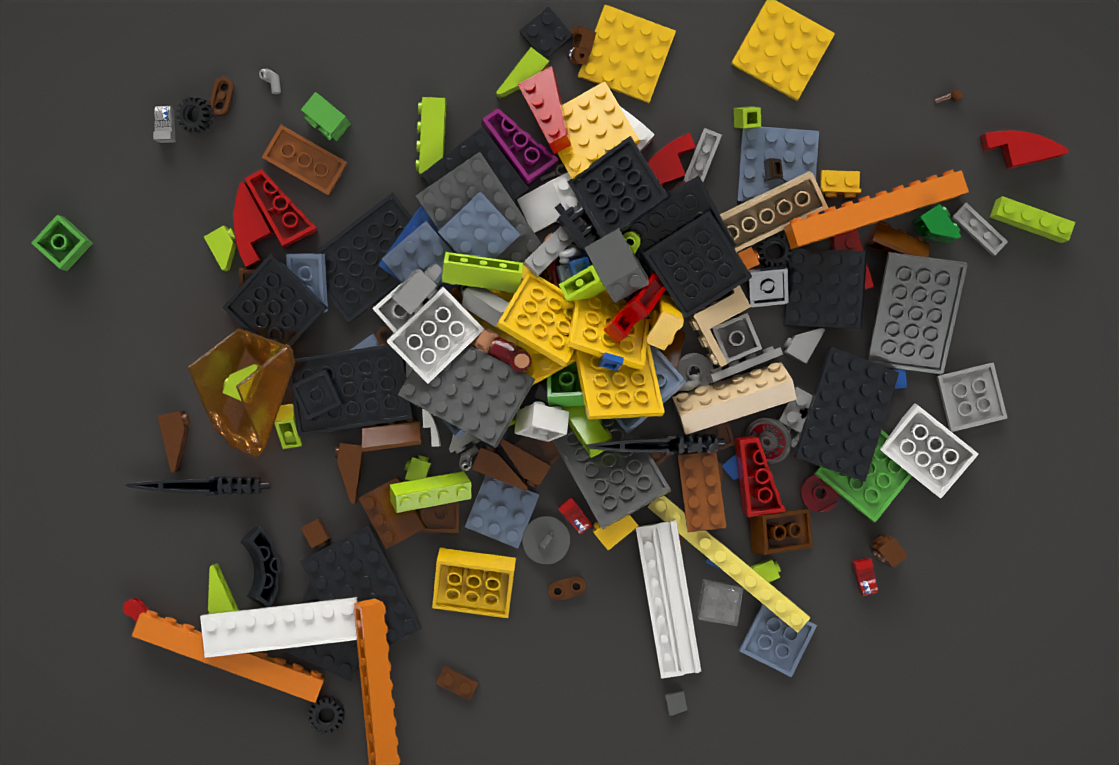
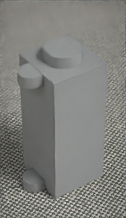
M467 287L462 294L461 306L496 327L509 305L508 302L486 288Z

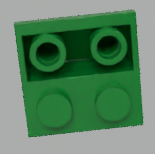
M941 204L912 221L922 238L949 243L961 237L958 225L952 223L948 210L944 206L942 207Z

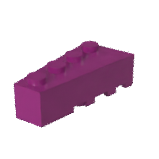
M498 108L482 119L481 126L526 185H529L557 165L559 159L556 156L550 154L544 146L538 144L526 131L524 132L514 121Z

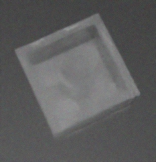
M703 579L697 618L699 620L737 626L744 588L741 585Z

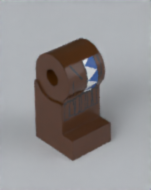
M583 26L572 27L571 35H574L575 38L572 48L567 54L568 61L571 64H584L588 61L597 32Z

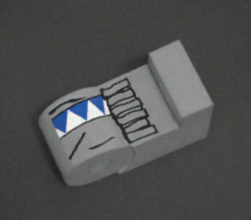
M156 106L153 139L158 143L176 142L173 107Z

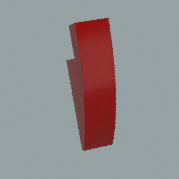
M995 131L980 136L983 151L1002 147L1007 169L1061 157L1069 153L1066 147L1049 138L1024 131Z
M690 133L670 142L648 161L662 186L685 177L679 156L695 149Z
M243 181L239 185L235 200L234 232L244 265L247 268H252L263 262L254 245L274 235L247 183Z
M655 271L648 277L649 284L634 292L603 329L616 343L627 337L633 326L650 314L666 290Z

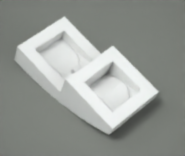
M422 409L423 428L431 427L432 447L441 446L439 430L431 413Z

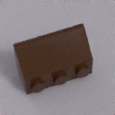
M885 221L873 224L865 243L866 246L886 255L889 252L928 257L930 251V244L926 243L924 238L909 236V232L899 228L898 230L893 229L891 224Z
M416 418L407 419L405 423L400 424L394 421L386 423L385 426L375 424L362 428V452L424 444L422 423L417 421Z
M399 477L359 498L386 549L426 528L416 509L396 513L391 504L390 485L401 483Z

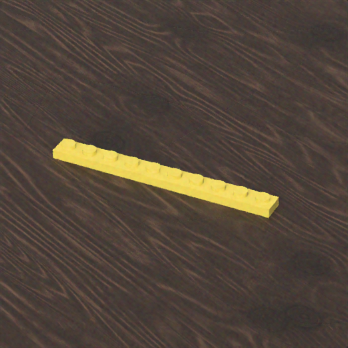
M665 495L650 503L648 508L665 522L676 520L678 533L797 633L810 619V616L707 530L687 533L685 512Z

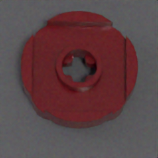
M816 474L806 478L800 487L801 500L812 511L826 512L831 510L837 503L839 494ZM817 488L820 490L824 489L825 492L822 498L815 496Z

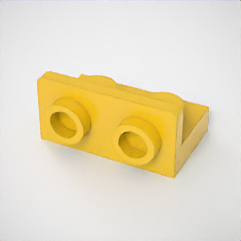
M820 171V190L822 194H825V197L834 198L837 195H844V198H856V195L861 193V189H859V171Z

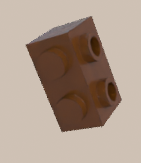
M879 535L873 540L874 544L870 546L874 550L872 552L873 556L878 561L892 568L908 557L895 538L888 535Z

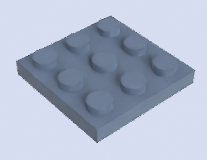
M481 192L438 231L458 254L492 259L499 256L520 236L519 232Z
M425 221L387 253L382 260L403 283L414 270L421 269L425 272L432 264L439 265L443 273L445 253L453 252ZM442 273L434 281L437 284L435 289L444 283L442 282Z
M485 475L465 527L518 548L539 494L529 490L524 491Z
M762 603L739 651L792 677L817 625L807 621L797 633Z

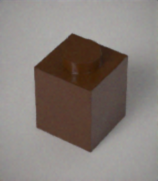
M321 517L301 527L311 548L317 546L319 549L327 545V540L331 538Z

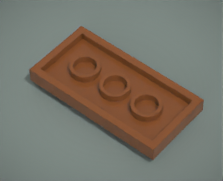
M283 125L279 126L262 156L264 160L330 196L348 164L343 159Z
M716 452L678 455L687 533L727 528Z

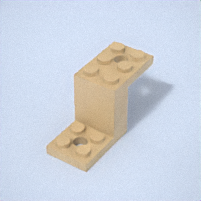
M740 285L729 291L728 295L690 315L691 320H689V324L694 331H698L700 335L698 340L701 346L707 348L709 352L706 354L712 364L719 367L728 363L710 329L751 307Z

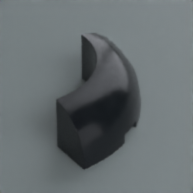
M258 526L252 529L240 543L249 552L254 566L253 584L247 597L255 603L268 608L274 602L279 589L278 582L281 565L273 541Z

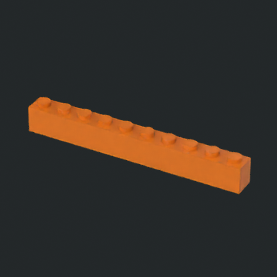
M953 169L942 173V177L933 175L926 178V182L922 183L920 180L909 183L910 187L906 188L901 185L893 188V192L887 193L885 190L876 193V197L871 199L870 196H865L858 199L859 202L855 204L849 201L841 204L842 208L839 209L833 206L825 209V213L820 215L818 212L808 214L807 219L801 220V217L789 221L790 224L784 227L790 247L795 249L962 196L969 192L962 170L954 172Z
M374 598L353 603L369 765H399L400 758L397 754L398 738L395 733L397 723L393 713L395 703L391 692L393 690V683L390 679L391 664L388 660L389 644L386 639L388 629L384 619L386 609L382 601Z
M150 610L139 615L132 637L315 703L318 699L326 678L318 671L311 670L309 672L304 670V667L294 663L290 665L285 663L286 660L280 657H268V654L263 651L204 658L202 632L194 630V626L178 624L175 619L170 617L161 618L158 616V613Z

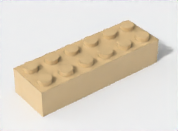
M807 172L720 215L736 242L734 248L738 252L784 230V227L790 224V220L801 217V220L807 219L808 214L819 213L827 209L828 206L813 173Z
M782 362L772 363L761 369H753L751 372L735 375L723 381H716L714 384L701 386L695 390L682 392L672 397L676 415L685 435L797 399L793 380Z

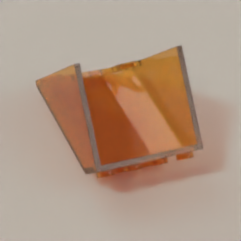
M238 328L187 368L213 428L225 436L226 442L231 447L257 458L265 449L295 365V359L290 346ZM253 364L261 366L236 386L241 401L222 393L224 390L223 384L230 374Z

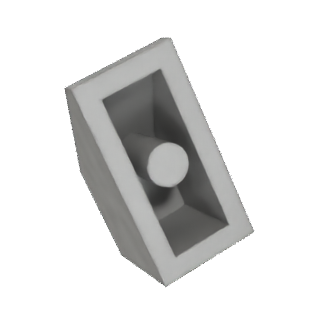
M820 328L795 335L792 338L789 337L783 346L786 348L783 353L802 364H806L825 329Z

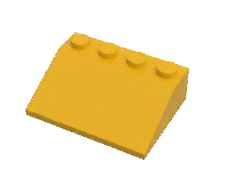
M440 548L436 563L432 608L508 618L516 558Z

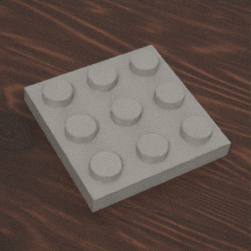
M994 362L936 376L948 427L951 432L1007 419Z

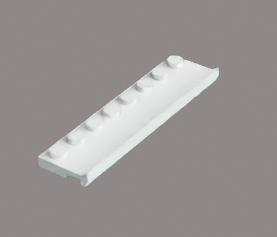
M674 520L638 526L636 532L661 678L681 676L694 672L699 673L701 672L677 522Z
M357 597L201 615L204 658L357 640L353 603L358 602Z

